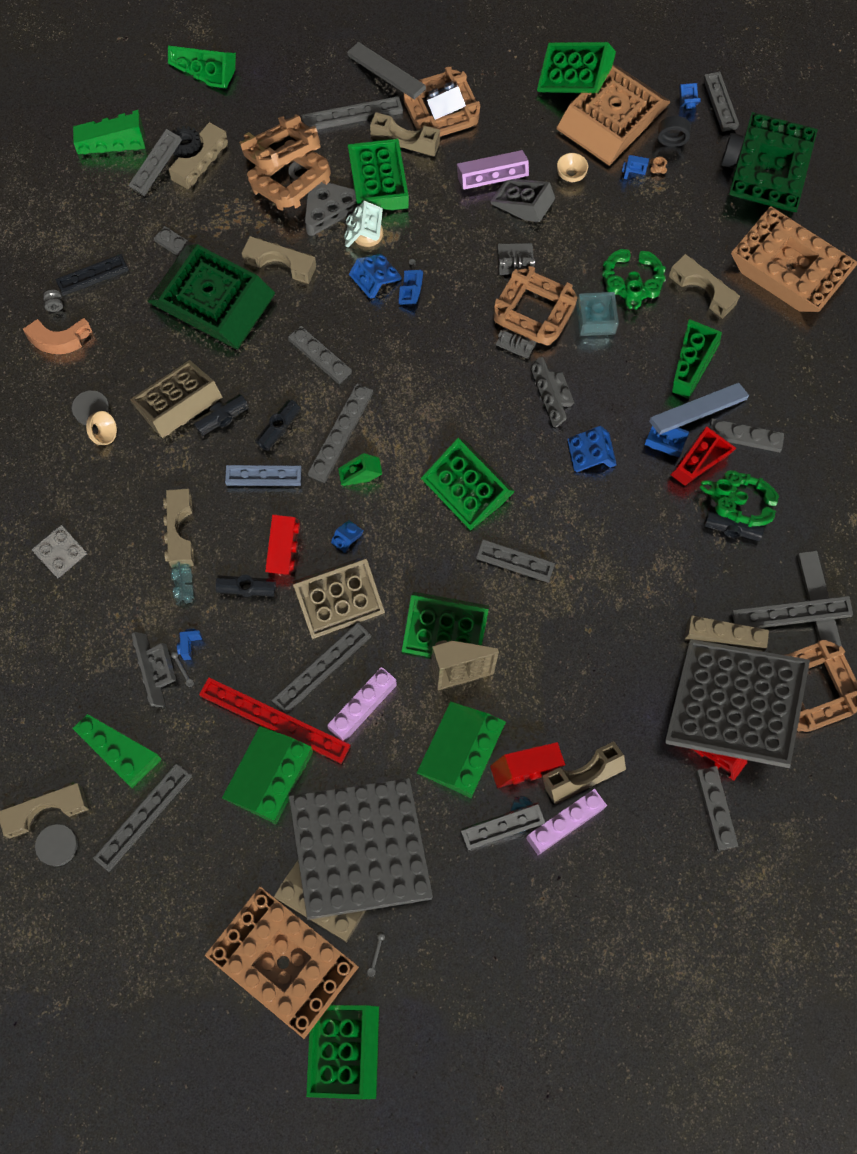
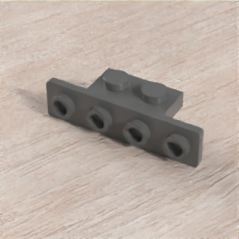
M539 357L530 368L553 427H558L567 419L563 407H571L574 404V400L563 372H549L544 358Z
M134 632L132 633L133 646L136 649L137 661L141 668L142 680L147 691V699L151 706L163 707L165 702L161 687L176 681L167 644L161 643L150 649L147 635Z

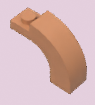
M85 318L67 330L60 332L48 330L38 319L23 328L25 335L35 347L50 354H66L81 348L80 340L88 337L92 332Z

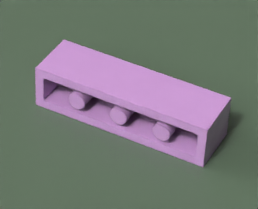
M523 150L458 163V180L463 189L529 176L528 159Z
M381 667L328 724L329 731L335 737L345 742L396 687V679Z
M593 789L528 834L526 839L537 855H539L604 810L607 805L598 792Z

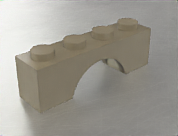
M375 112L370 125L371 139L377 141L399 139L400 147L434 157L440 144V130L428 126H423L417 131L406 130L397 125L391 116Z
M210 122L199 133L203 146L202 150L191 158L179 157L169 168L171 180L186 189H189L191 185L196 183L197 178L207 170L208 165L227 146L226 131Z
M250 236L242 251L245 264L261 268L269 262H282L291 269L292 279L309 284L316 269V260L312 255L298 252L292 248L282 247L277 243H269L261 238Z
M685 254L671 268L669 277L681 287L697 285L704 288L711 299L709 309L722 319L736 306L740 296L733 289L727 287L720 279L713 276L706 268L696 263L693 258Z
M189 489L166 490V497L163 498L164 509H167V515H164V525L167 526V532H164L165 544H168V550H165V561L169 562L171 568L194 566V548L191 541L185 540L178 535L180 522L186 516L192 514V495Z
M691 615L686 624L684 641L690 642V639L710 643H727L739 648L764 652L767 649L769 630Z
M613 741L597 749L593 758L585 766L577 770L566 771L560 767L543 775L545 790L553 803L557 804L626 770L624 754Z
M71 782L65 784L60 790H48L43 793V796L37 798L29 797L24 799L21 804H10L3 807V810L0 811V824L3 835L10 839L29 832L35 815L46 808H59L69 817L89 810L82 786Z

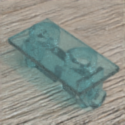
M178 562L171 571V579L175 583L173 598H176V605H179L182 600L185 603H191L194 598L193 585H185V583L192 582L191 568L187 564L180 567V562Z

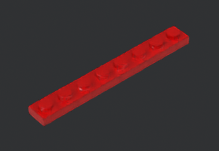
M208 678L199 694L200 697L269 730L311 746L313 751L340 764L343 763L351 747L350 744L214 679Z

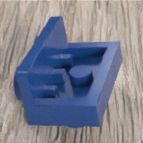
M652 426L645 445L679 458L689 431L677 427L659 435Z

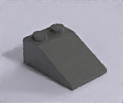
M511 179L504 181L491 200V204L523 220L540 222L555 200V195L550 182Z

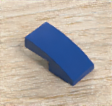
M404 271V284L400 286L399 291L400 305L416 304L421 290L423 271Z

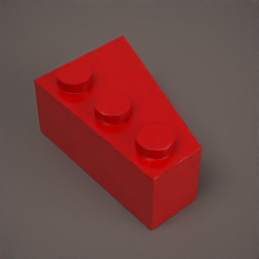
M272 515L265 572L291 575V571L294 572L295 560L293 559L294 553L297 552V535L300 530V520L296 517Z

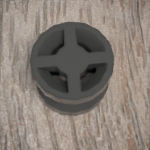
M57 290L44 292L43 299L46 301L44 306L47 311L56 312L63 308L61 292Z

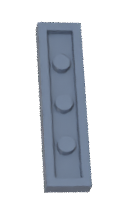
M226 465L225 483L227 486H301V466Z

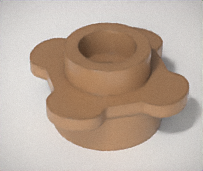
M656 157L651 159L652 167L650 171L652 173L661 172L665 174L667 172V160L665 158Z

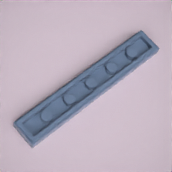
M736 383L650 418L649 422L660 435L748 399L749 394L740 383Z

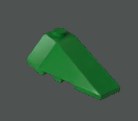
M168 46V64L183 72H187L209 86L227 88L235 72L236 53Z

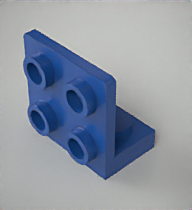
M382 254L358 258L349 273L351 278L370 299L375 298L382 284L400 281L402 278Z
M602 426L568 438L574 471L579 472L600 463H604L610 468L617 465L610 434Z

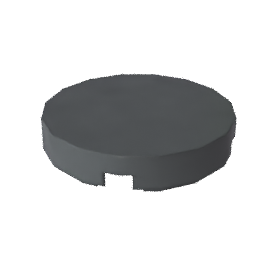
M89 390L82 392L76 396L72 403L73 415L83 425L87 424L89 416L95 412L105 411L109 413L108 400L98 391Z
M60 824L51 825L43 829L35 843L36 855L40 861L55 867L65 865L71 861L78 847L77 836L73 830Z

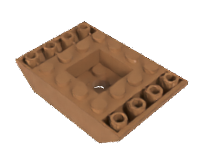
M613 65L598 93H581L569 105L557 126V130L610 166L670 104V100L619 66ZM616 103H617V104H619L620 106H619V107H615V106H613L612 104H616Z
M771 206L731 253L743 275L800 312H820L857 266V261ZM786 265H792L794 269H788Z
M262 887L257 889L205 954L210 961L303 1039L306 1038L359 968ZM282 956L288 957L290 961L289 966L285 969H281L278 966V960Z

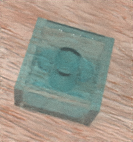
M615 292L579 294L577 314L580 336L616 334L619 322Z

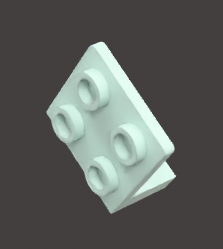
M363 201L351 215H348L346 220L347 230L344 235L346 247H349L360 235L375 241L380 238L383 208Z

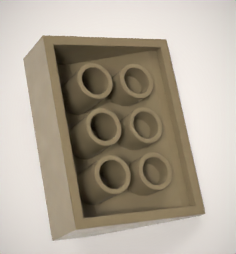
M189 360L131 398L130 401L154 431L163 438L171 434L179 426L186 424L194 416L199 415L209 406L215 404L222 398V395L214 380Z
M364 556L292 581L312 639L385 613L368 561Z
M443 640L437 642L435 646H432L431 671L437 690L493 675L499 654L498 648L457 641L447 642Z
M297 861L284 879L274 898L307 918L299 863ZM365 911L311 919L310 921L347 943Z

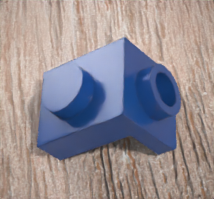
M697 83L681 84L679 86L680 107L686 106V109L695 108L701 102L700 98H698Z
M629 155L627 162L624 161L622 172H625L624 179L628 178L629 172L645 175L649 158Z
M348 520L336 529L331 543L346 553L350 545L362 536L364 530Z
M186 629L185 632H180L177 652L181 654L183 660H192L191 641L202 640L199 630Z

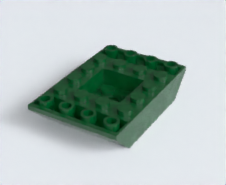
M752 112L736 163L729 195L796 213L818 129ZM770 169L774 173H768L766 170Z
M195 244L185 246L147 301L238 350L274 297L275 292L258 275ZM206 287H213L211 292L204 291Z

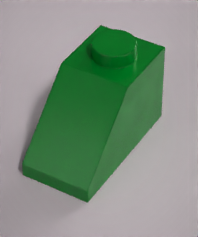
M365 453L338 468L342 486L370 482L382 475L380 458Z

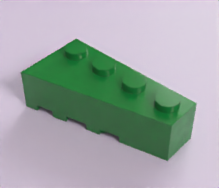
M134 110L133 114L130 115L125 113L119 114L118 118L111 120L109 117L103 118L99 123L92 121L73 126V140L77 154L146 149L145 131L139 110Z
M88 714L72 728L131 788L162 760L158 754Z

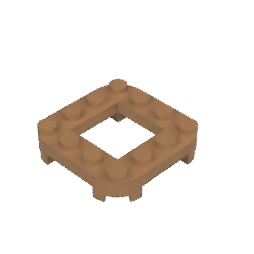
M445 67L444 73L419 80L425 84L426 90L415 100L403 93L404 104L416 130H420L423 126H428L440 130V136H444L478 124L480 102L476 101L464 71L461 73L452 70V67ZM451 81L457 82L466 106L460 108L461 111L435 120L433 116L429 115L422 98L429 95L428 92L433 89H443L446 83Z
M299 115L286 120L282 116L278 118L279 125L257 136H253L248 132L244 134L245 139L239 143L247 159L259 168L265 169L266 172H272L276 167L289 164L291 160L303 157L307 152L321 147L316 126L308 127L302 123ZM287 136H291L297 141L276 152L269 147L270 144L280 142Z
M294 140L286 141L285 145L279 147L275 152L295 143ZM313 150L307 152L303 157L291 160V164L295 161L308 170L287 188L270 178L284 165L276 167L272 172H266L265 169L255 166L252 170L248 171L247 176L255 195L260 193L274 202L279 210L283 211V207L294 206L296 209L301 206L299 200L322 182L327 185L330 182L331 169L326 158Z
M529 266L528 269L518 271L515 269L502 294L495 301L494 321L502 327L535 342L550 345L561 334L575 309L578 296H576L575 291L572 289L573 285L567 282L565 286L535 273L534 267ZM526 289L556 302L548 319L543 324L513 311Z
M821 640L814 645L786 655L809 659V668L824 663L841 697L812 709H806L802 702L797 731H813L850 717L857 712V680L844 656L845 650L842 646L839 647L835 643Z

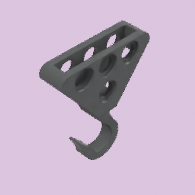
M295 161L289 167V178L292 183L299 178L295 175L296 171L306 169ZM321 182L308 192L305 218L306 233L313 236L352 214L356 207L360 206L356 201L355 189L331 183L326 185Z

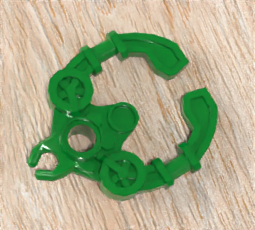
M620 249L612 253L603 262V277L606 283V290L610 294H619L625 298L629 309L633 308L631 304H636L634 306L636 310L641 306L643 299L659 296L663 282H665L664 272L666 267L651 252L640 251L638 261L642 264L651 265L657 275L643 283L640 274L633 271L629 273L624 281L620 276H616L614 271H611L615 267L616 262L625 263L630 260V251Z
M730 470L725 473L723 479H719L717 482L701 481L700 489L711 495L712 500L717 503L715 510L722 517H728L737 523L748 524L749 527L766 525L772 522L775 517L776 511L769 507L762 509L760 515H751L750 517L742 515V511L736 510V504L744 505L748 499L747 493L740 491L738 488L741 484L747 486L748 483L755 485L756 489L764 493L765 504L777 505L778 493L763 478L758 479L750 474ZM704 485H709L711 489H707Z

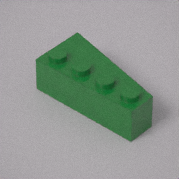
M688 320L675 374L673 393L687 399L690 398L720 345L722 332L693 320Z

